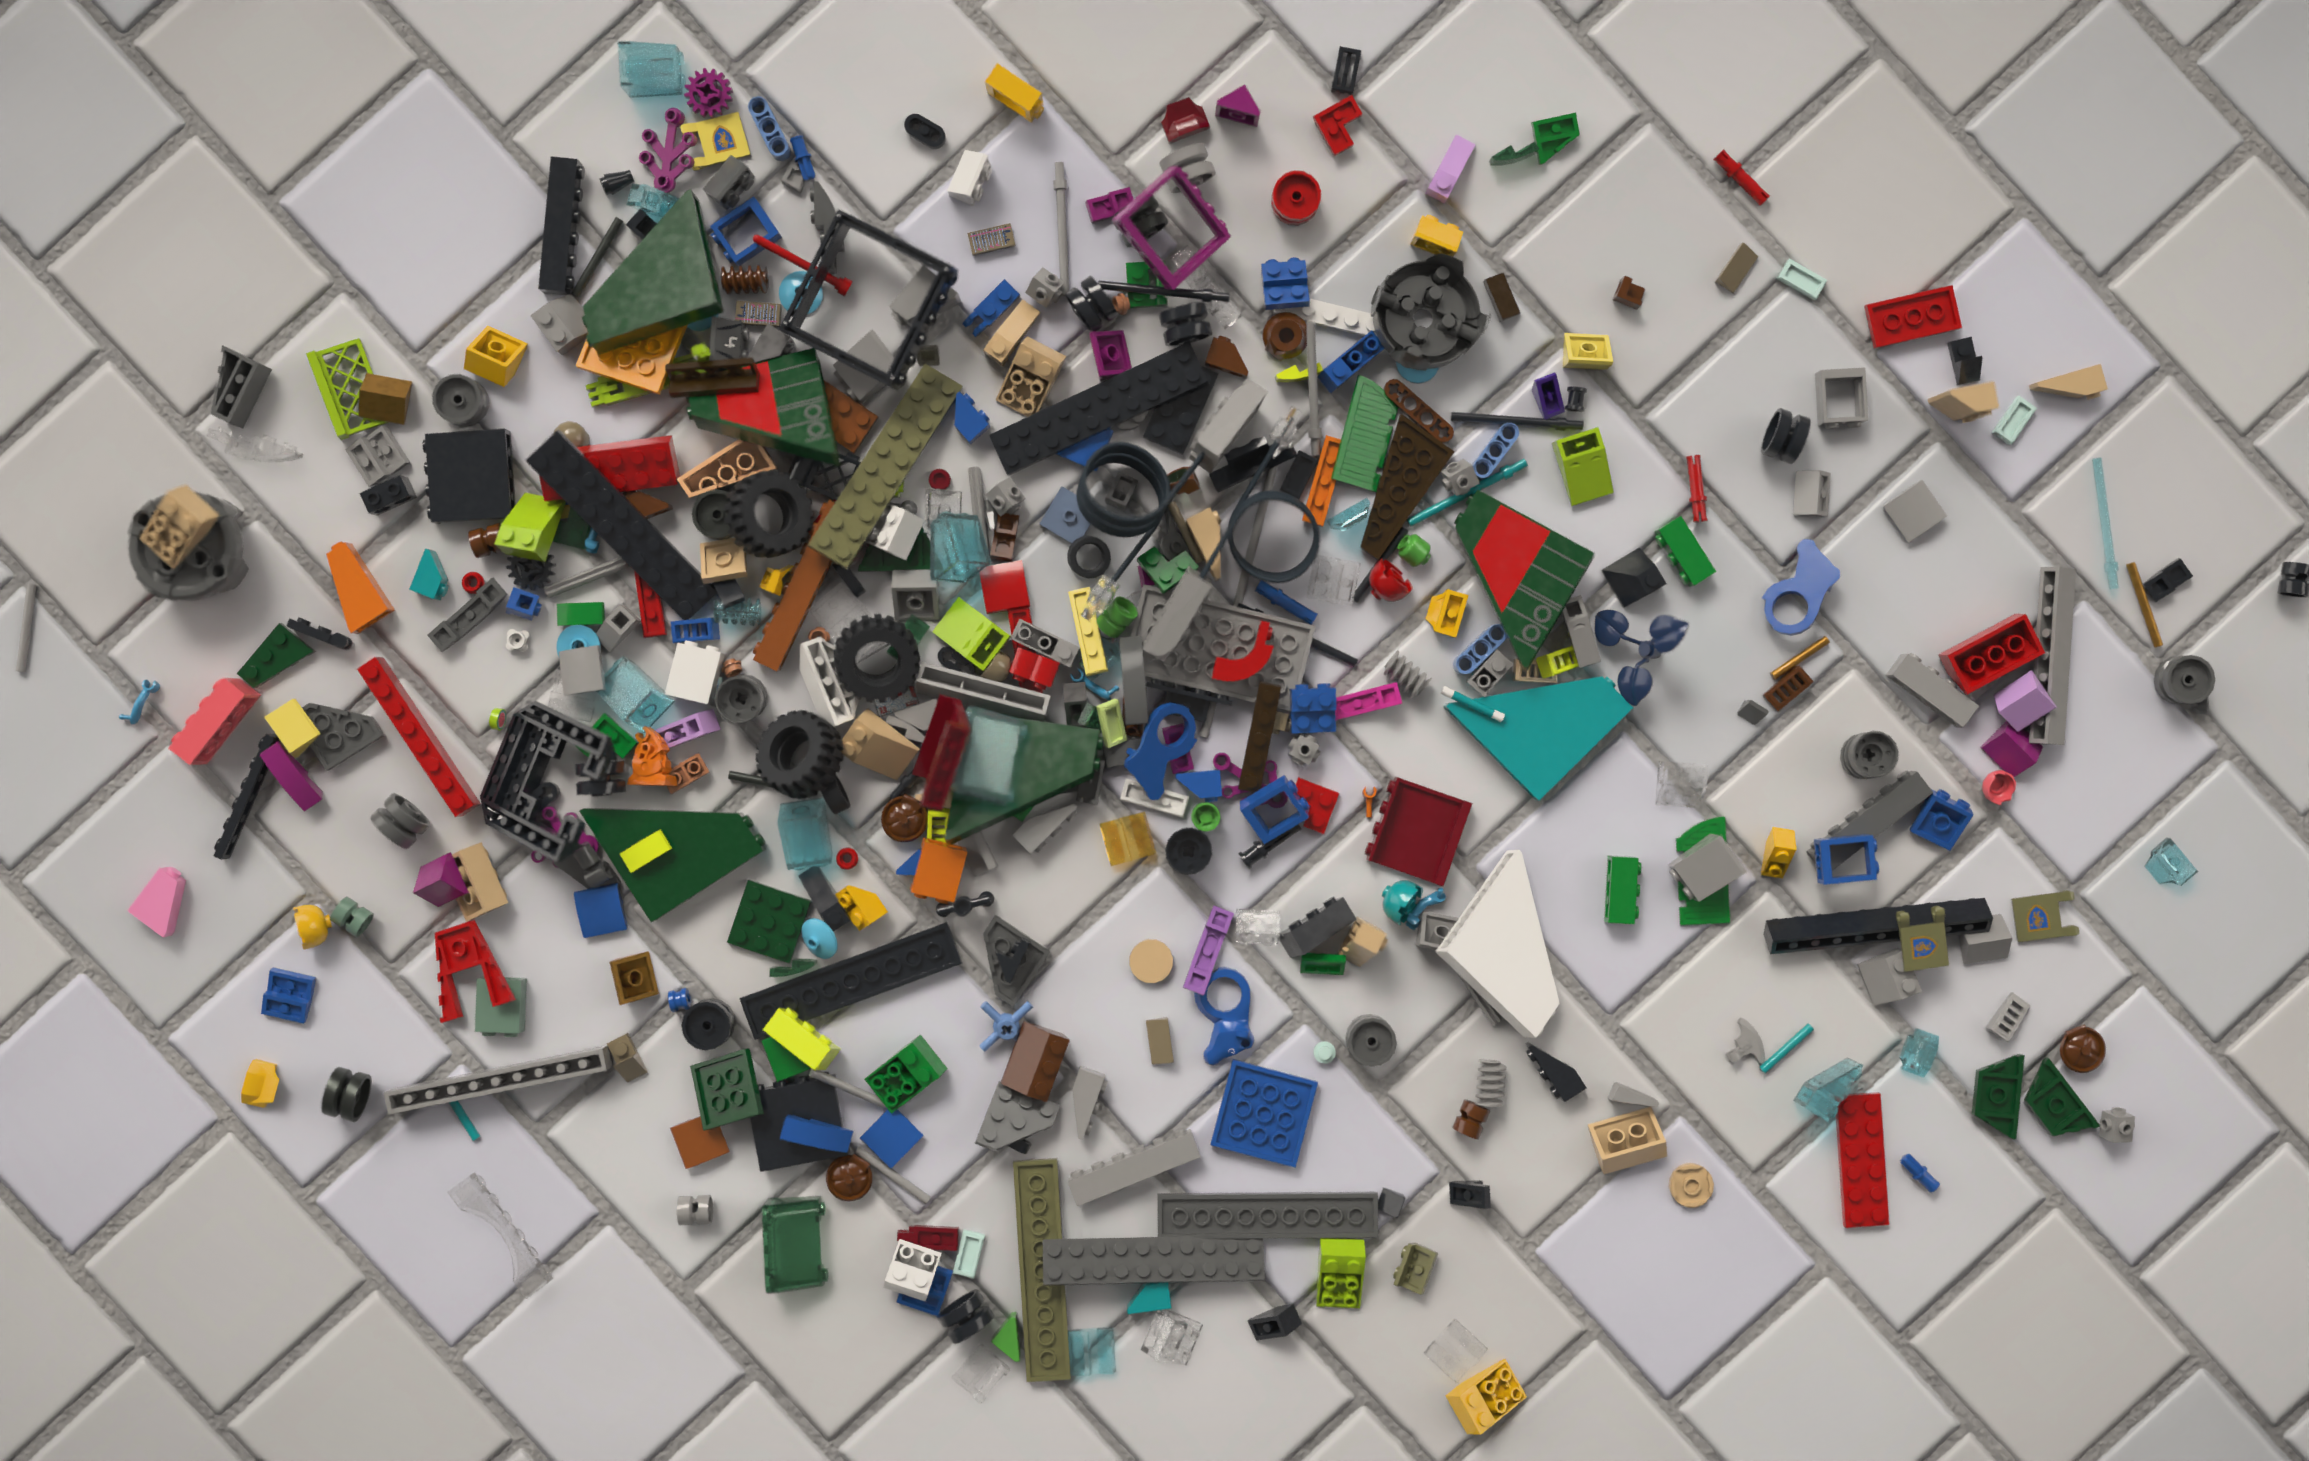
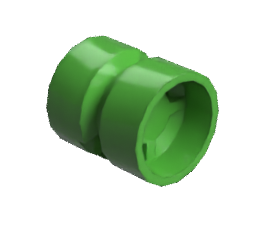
M1118 596L1097 618V624L1104 634L1112 638H1118L1126 629V626H1129L1138 616V612L1131 601L1125 597Z
M1201 802L1193 808L1191 820L1199 830L1211 831L1220 822V812L1212 803Z

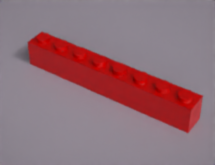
M374 657L357 668L455 817L464 816L481 805L384 657Z

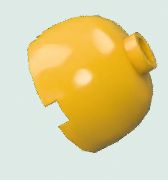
M315 905L294 907L295 920L299 936L302 938L303 950L323 943L328 936V928L332 927L330 916L324 915L322 909Z

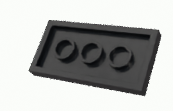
M1201 366L1208 383L1157 406L1143 438L1183 455L1219 373Z

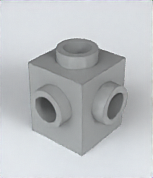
M1042 267L1032 278L1025 293L1047 308L1052 302H1058L1063 294L1061 288L1065 282Z
M1465 459L1450 463L1446 469L1441 471L1444 478L1441 480L1447 492L1451 491L1456 496L1466 494L1470 488L1479 484L1472 464Z
M1011 477L998 483L985 494L1000 517L1008 512L1012 515L1021 508L1019 504L1026 499Z
M1307 733L1304 736L1298 735L1297 738L1293 737L1287 747L1290 749L1288 754L1293 756L1291 761L1301 766L1304 763L1309 765L1311 761L1315 763L1321 752L1318 750L1320 745L1316 744L1317 739ZM1304 745L1309 748L1307 754L1301 752V747Z
M2112 1107V1110H2102L2099 1136L2113 1143L2132 1142L2135 1116L2127 1113L2126 1109Z

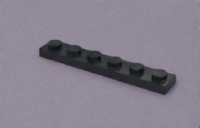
M266 734L259 741V751L257 756L250 762L249 768L251 770L248 777H245L242 781L241 793L232 804L233 811L223 825L224 832L222 837L215 843L214 850L216 851L213 856L218 859H230L269 769L260 757V753L276 742L281 741L276 734Z

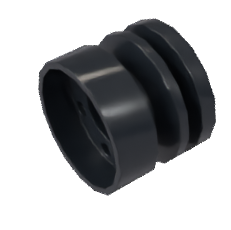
M1182 828L1174 832L1168 839L1165 849L1169 865L1176 872L1185 875L1196 874L1202 871L1210 862L1212 856V845L1208 837L1201 830L1195 828ZM1185 846L1194 848L1192 852L1193 857L1189 855L1183 856Z

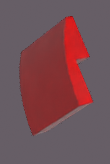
M1022 560L979 567L987 614L1030 607Z

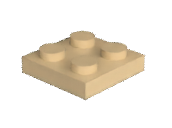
M735 538L700 543L701 579L704 584L747 577L746 552L743 551L744 546L738 547L734 543Z

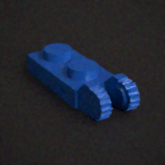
M1004 279L974 309V312L965 319L963 325L965 327L970 326L979 316L984 322L977 326L972 333L977 337L988 326L990 327L1020 297V294Z

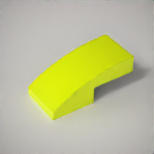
M1317 363V375H1319L1323 368L1320 363ZM1294 365L1276 374L1275 380L1276 382L1308 379V368L1299 372L1297 366Z
M660 829L620 853V856L632 873L663 855L672 847Z

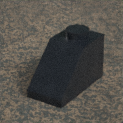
M1294 1304L1277 1306L1247 1320L1256 1341L1287 1336L1302 1324Z

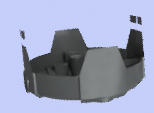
M1443 253L1423 261L1411 262L1398 268L1391 275H1388L1380 286L1378 285L1371 301V317H1373L1375 332L1383 347L1389 352V356L1406 368L1423 371L1445 366L1455 361L1462 354H1465L1480 338L1488 316L1480 312V304L1476 292L1464 277L1463 262ZM1425 309L1431 313L1433 321L1428 328L1416 326L1415 320H1413L1416 311Z
M195 492L219 514V517L206 536L175 569H172L140 539L165 495L149 500L133 515L128 529L129 558L136 573V578L144 586L145 590L159 598L173 601H194L238 587L245 578L249 568L242 559L243 539L239 525L235 520L238 511L227 503L226 500L224 501V499L222 500L209 494Z

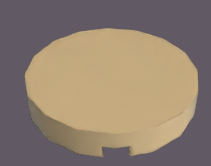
M1146 939L1139 942L1133 948L1130 954L1129 965L1132 973L1139 980L1145 983H1156L1169 975L1173 967V956L1165 943L1157 939Z
M1686 1163L1678 1166L1669 1178L1671 1196L1685 1207L1696 1208L1702 1206L1713 1193L1714 1182L1711 1174L1704 1167L1696 1163Z

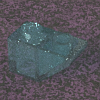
M632 184L627 206L637 210L641 208L647 214L663 218L680 198L646 184Z

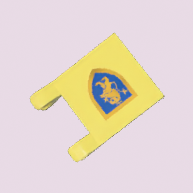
M738 112L680 126L682 134L686 132L699 134L705 157L693 158L694 166L692 169L694 171L723 163L730 155L736 159L750 156Z

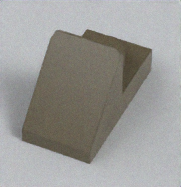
M629 1033L607 1043L616 1062L613 1067L626 1082L648 1072Z

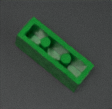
M1682 516L1676 517L1654 531L1657 544L1661 548L1664 547L1667 551V559L1673 567L1676 566L1679 570L1678 576L1684 585L1689 587L1695 586L1716 572Z
M1608 855L1605 922L1635 924V919H1638L1639 907L1636 906V897L1640 896V884H1637L1638 875H1641L1642 869L1641 862H1638L1639 858Z

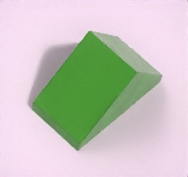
M1012 1312L992 1336L991 1342L1012 1360L1018 1362L1020 1361L1021 1353L1017 1313Z

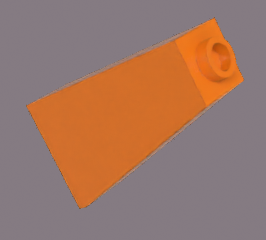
M341 541L333 545L331 551L326 556L350 633L359 634L395 611V609L353 544Z

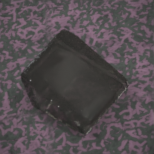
M924 345L920 347L917 353L918 365L938 366L940 364L939 347L937 345Z

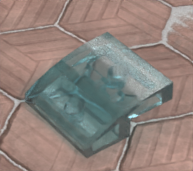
M1113 1328L1068 1330L1071 1376H1090L1092 1373L1114 1374L1116 1372Z

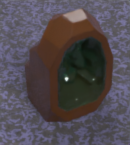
M1181 467L1167 474L1170 482V492L1189 467ZM1195 471L1177 494H1191L1201 489Z

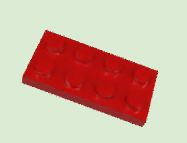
M1953 285L1864 306L1874 349L1962 328Z

